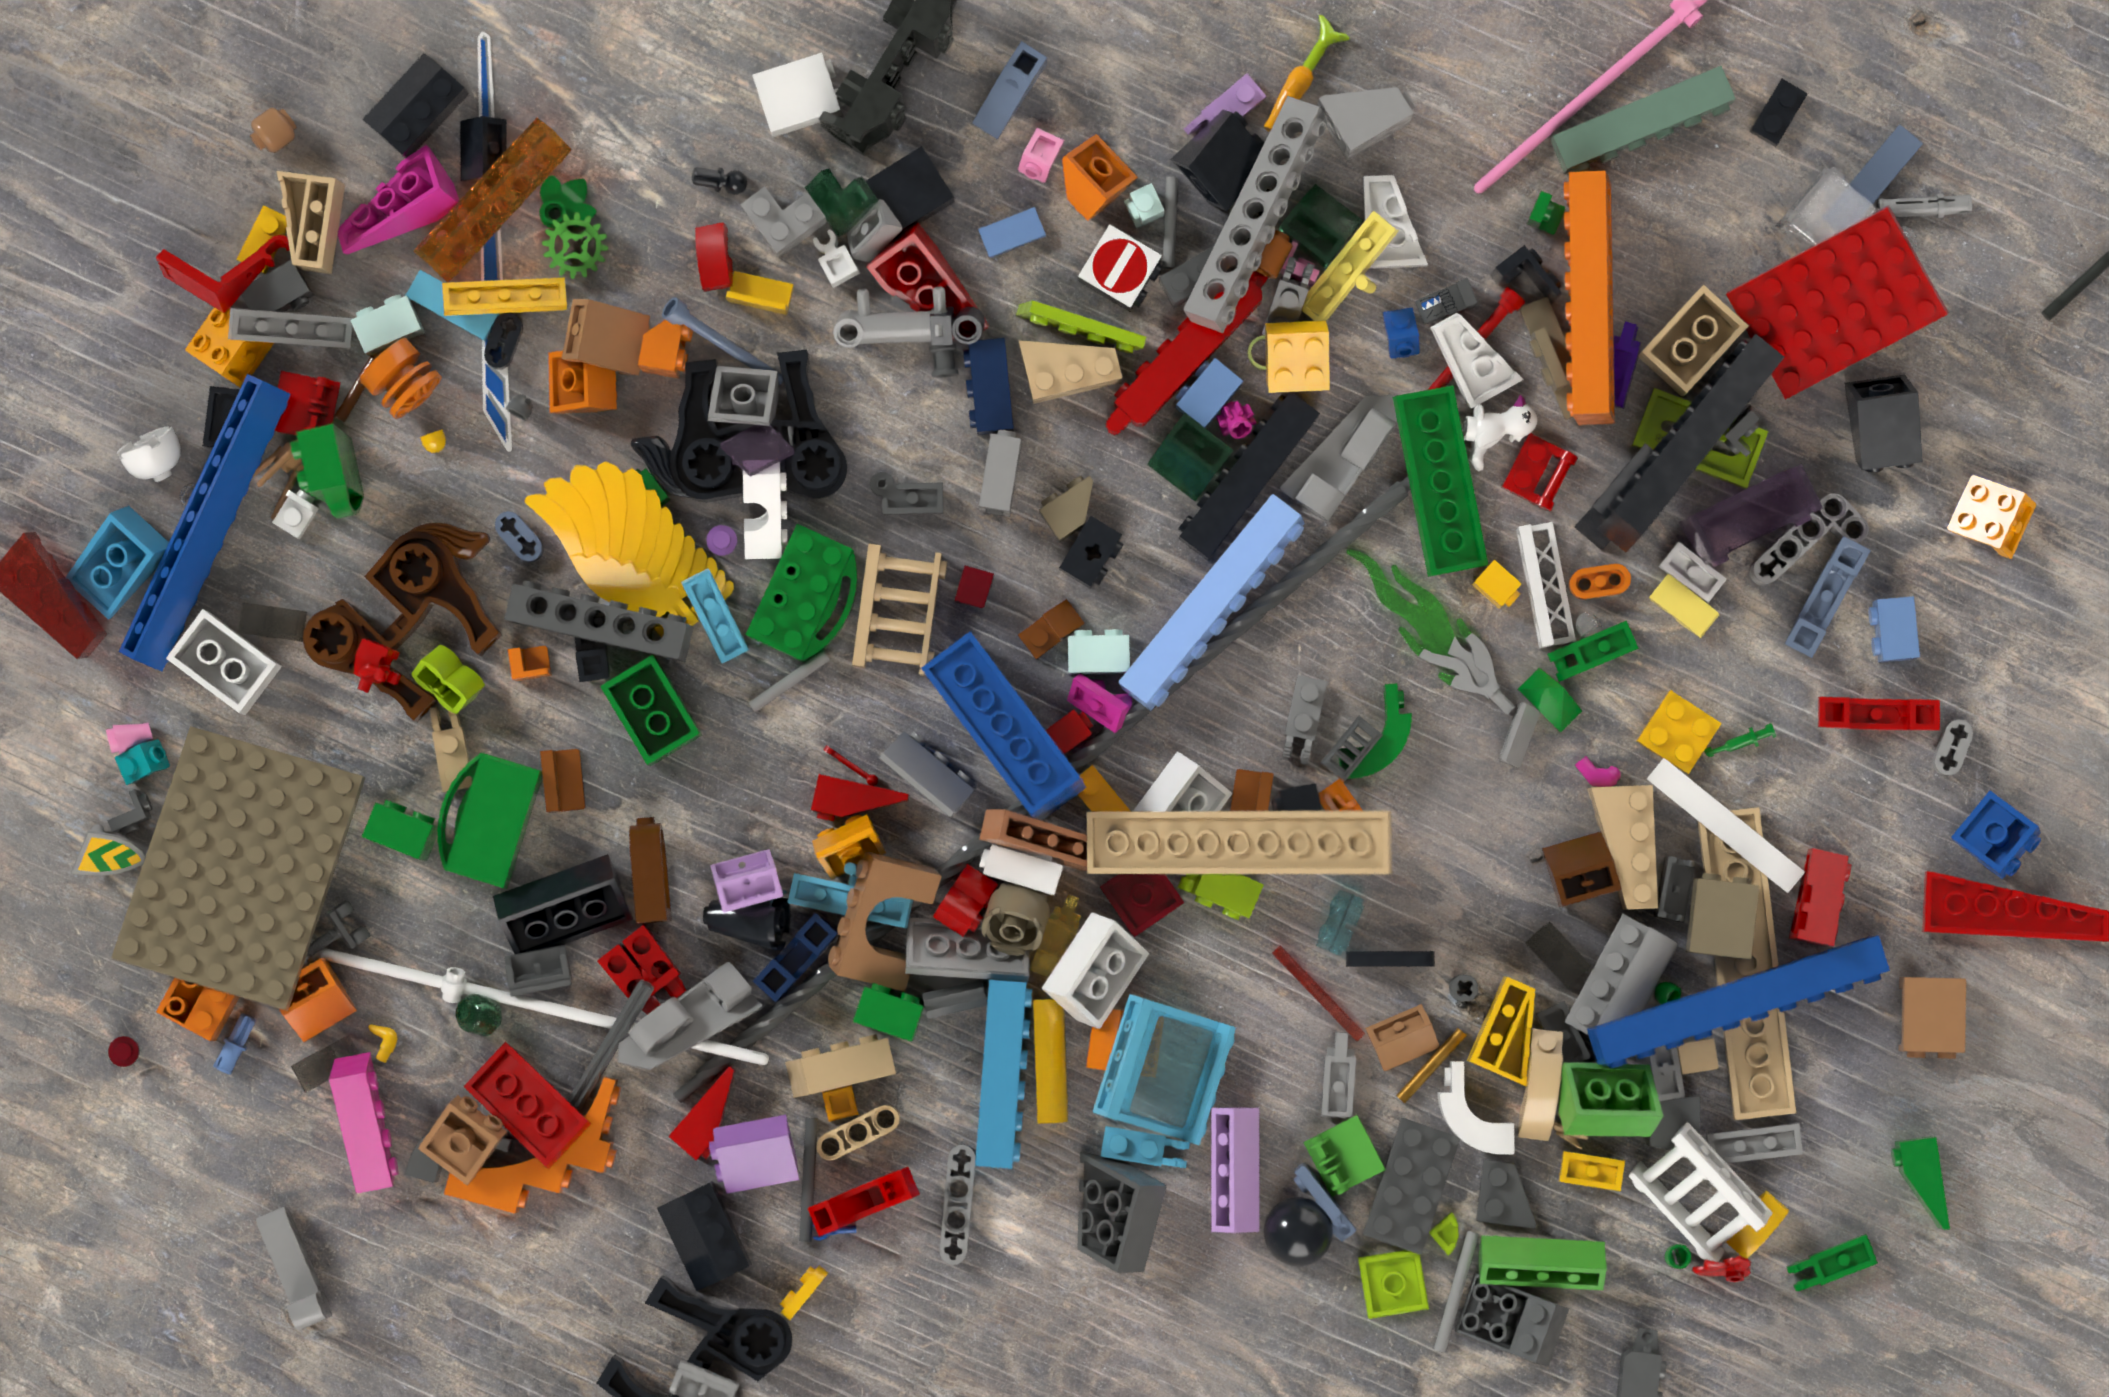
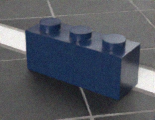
M1005 338L978 340L975 343L969 344V349L963 350L965 368H971L972 376L971 380H966L967 397L974 398L975 410H969L970 428H977V435L998 434V430L1014 432Z

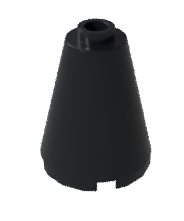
M782 890V894L785 895L787 891ZM779 897L724 913L720 900L717 899L712 900L709 906H705L703 910V923L708 926L709 931L771 950H782L786 945L787 941H781L783 932L789 933L791 910L788 898Z

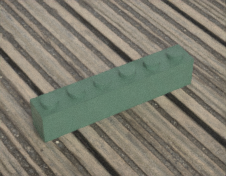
M1721 65L1555 134L1550 142L1564 174L1570 171L1584 172L1591 168L1590 163L1599 159L1601 163L1611 161L1618 157V151L1626 148L1630 152L1647 145L1645 140L1654 136L1658 140L1674 134L1673 129L1683 124L1685 128L1695 126L1702 122V116L1712 113L1716 117L1731 110L1729 105L1736 98Z

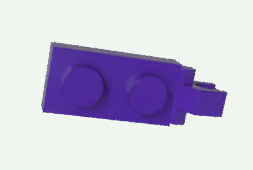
M1629 322L1624 323L1621 337L1614 335L1615 407L1622 409L1625 407L1641 351V342L1635 341L1639 327L1637 324Z

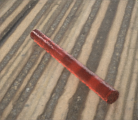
M1281 945L1272 952V955L1356 1042L1365 1035V1032Z

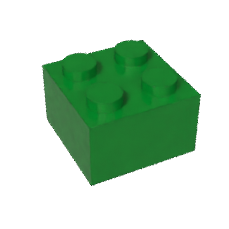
M385 800L384 804L375 802L362 837L418 860L427 861L437 838L438 826L434 824L435 818L416 811L413 812V815L405 813L407 807L393 801Z
M873 983L871 988L864 987L853 1022L911 1042L914 1041L925 1008L924 1005L919 1004L921 998L902 992L900 998L890 994L892 988Z

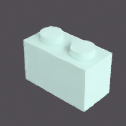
M400 294L392 296L384 301L385 305L377 309H373V307L364 308L356 313V318L351 319L364 353L368 357L383 352L400 339L407 338L410 340L425 333L414 306L407 296L401 297Z
M1075 630L1074 636H1068L1069 675H1078L1080 673L1125 674L1130 668L1129 635H1123V630H1105V635L1093 636L1092 630Z

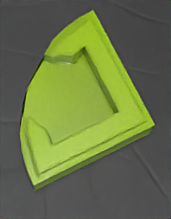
M1452 1212L1429 1231V1234L1448 1256L1455 1249L1459 1236L1458 1222Z

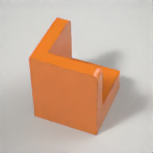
M546 646L508 649L512 680L521 681L552 676L549 653Z

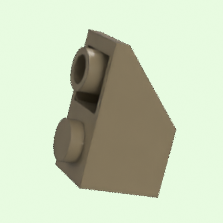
M1082 476L1077 477L1066 485L1069 489L1060 496L1057 493H1053L1041 502L1043 507L1039 509V513L1059 543L1085 526L1093 487V480L1090 476L1086 479H1083Z

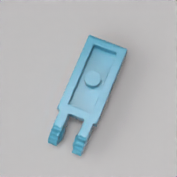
M1105 1126L1101 1157L1154 1166H1162L1163 1164L1186 1168L1187 1161L1180 1158L1163 1157L1165 1145L1185 1150L1189 1149L1190 1142L1169 1139L1165 1135Z

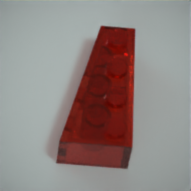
M23 533L0 561V592L76 659L88 658L106 637L107 633L86 603L81 601L70 580L65 578L56 565V560L42 545V540L37 533Z

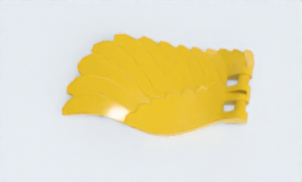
M607 461L598 464L595 470L587 465H576L570 471V482H567L562 477L549 478L544 482L546 495H527L524 500L553 529L585 584L597 596L609 603L612 600L628 604L627 610L635 612L639 611V607L657 611L656 617H661L668 611L670 614L685 617V623L694 626L699 622L698 616L694 608L689 609L682 600L687 596L681 584L682 581L708 568L724 600L732 594L734 589L733 582L731 580L726 581L724 571L717 569L716 561L713 557H707L702 547L695 549V541L691 535L684 537L681 524H673L670 510L666 506L661 508L660 499L655 489L646 490L642 475L632 467L623 473L616 465ZM655 627L654 629L662 638L664 635L663 627Z

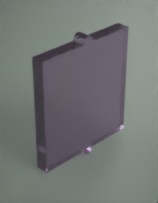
M754 425L721 443V448L732 458L733 464H738L750 477L794 454V449L782 438V433H777L770 425Z

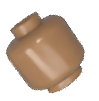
M269 108L252 120L251 128L254 133L250 135V138L260 151L266 148L269 152L276 153L294 140V130L297 127L284 109Z

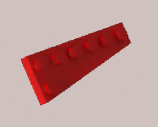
M1925 871L1922 932L2109 942L2108 910Z

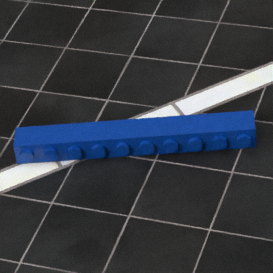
M249 374L246 375L118 652L137 662L163 671L166 663L169 661L166 657L172 651L179 635L184 630L187 617L197 602L199 591L210 574L212 563L223 546V540L230 525L236 518L237 509L248 492L250 481L256 469L261 464L262 455L269 441L274 436L275 427L281 414L287 408L290 393Z
M1879 935L1868 936L1588 1028L1587 1032L1598 1065L1608 1064L1609 1069L1627 1064L1626 1058L1637 1055L1638 1059L1656 1054L1655 1048L1664 1045L1666 1050L1684 1045L1683 1039L1694 1036L1695 1040L1712 1036L1711 1030L1721 1026L1723 1031L1741 1026L1740 1020L1749 1017L1751 1021L1769 1017L1768 1011L1779 1008V1012L1794 1009L1797 1007L1796 1002L1807 999L1808 1003L1826 998L1824 992L1835 989L1836 994L1854 988L1852 983L1863 980L1864 984L1881 980L1880 974L1888 972L1890 969Z

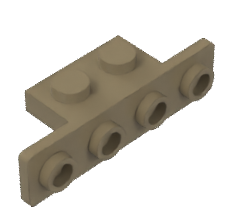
M1547 297L1522 306L1520 312L1532 339L1529 341L1531 351L1535 358L1539 357L1543 369H1541L1542 378L1547 387L1551 385L1565 420L1573 418L1570 416V411H1567V393H1572V387H1570V382L1567 381L1566 363L1572 362V356L1570 357L1569 351L1566 350V340L1551 303Z

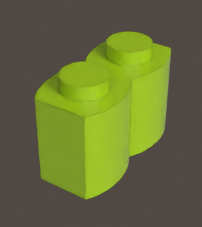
M443 645L437 646L426 655L411 673L415 681L423 689L433 693L444 708L455 714H458L471 703L485 686L482 678L474 670L462 665L457 655Z

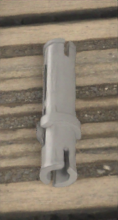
M1936 194L1935 197L1878 199L1877 211L1889 205L1895 217L1936 215L1937 218H1944V215L1971 214L1972 198L1970 194L1960 196Z

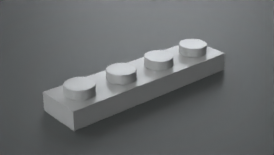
M230 308L228 339L350 348L351 319L353 318Z

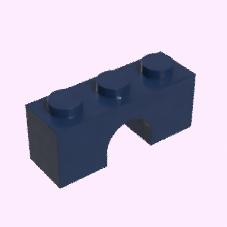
M815 913L753 982L772 1000L778 1002L837 938V931L818 913Z

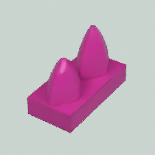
M1081 673L1073 678L1067 698L1069 703L1114 733L1122 728L1126 714L1131 709L1133 701L1132 696L1128 693L1113 695L1108 692L1104 680H1090Z

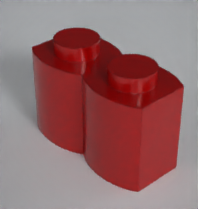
M967 864L937 908L933 918L962 937L965 936L968 930L975 932L984 918L979 913L983 908L987 910L990 898L998 883Z

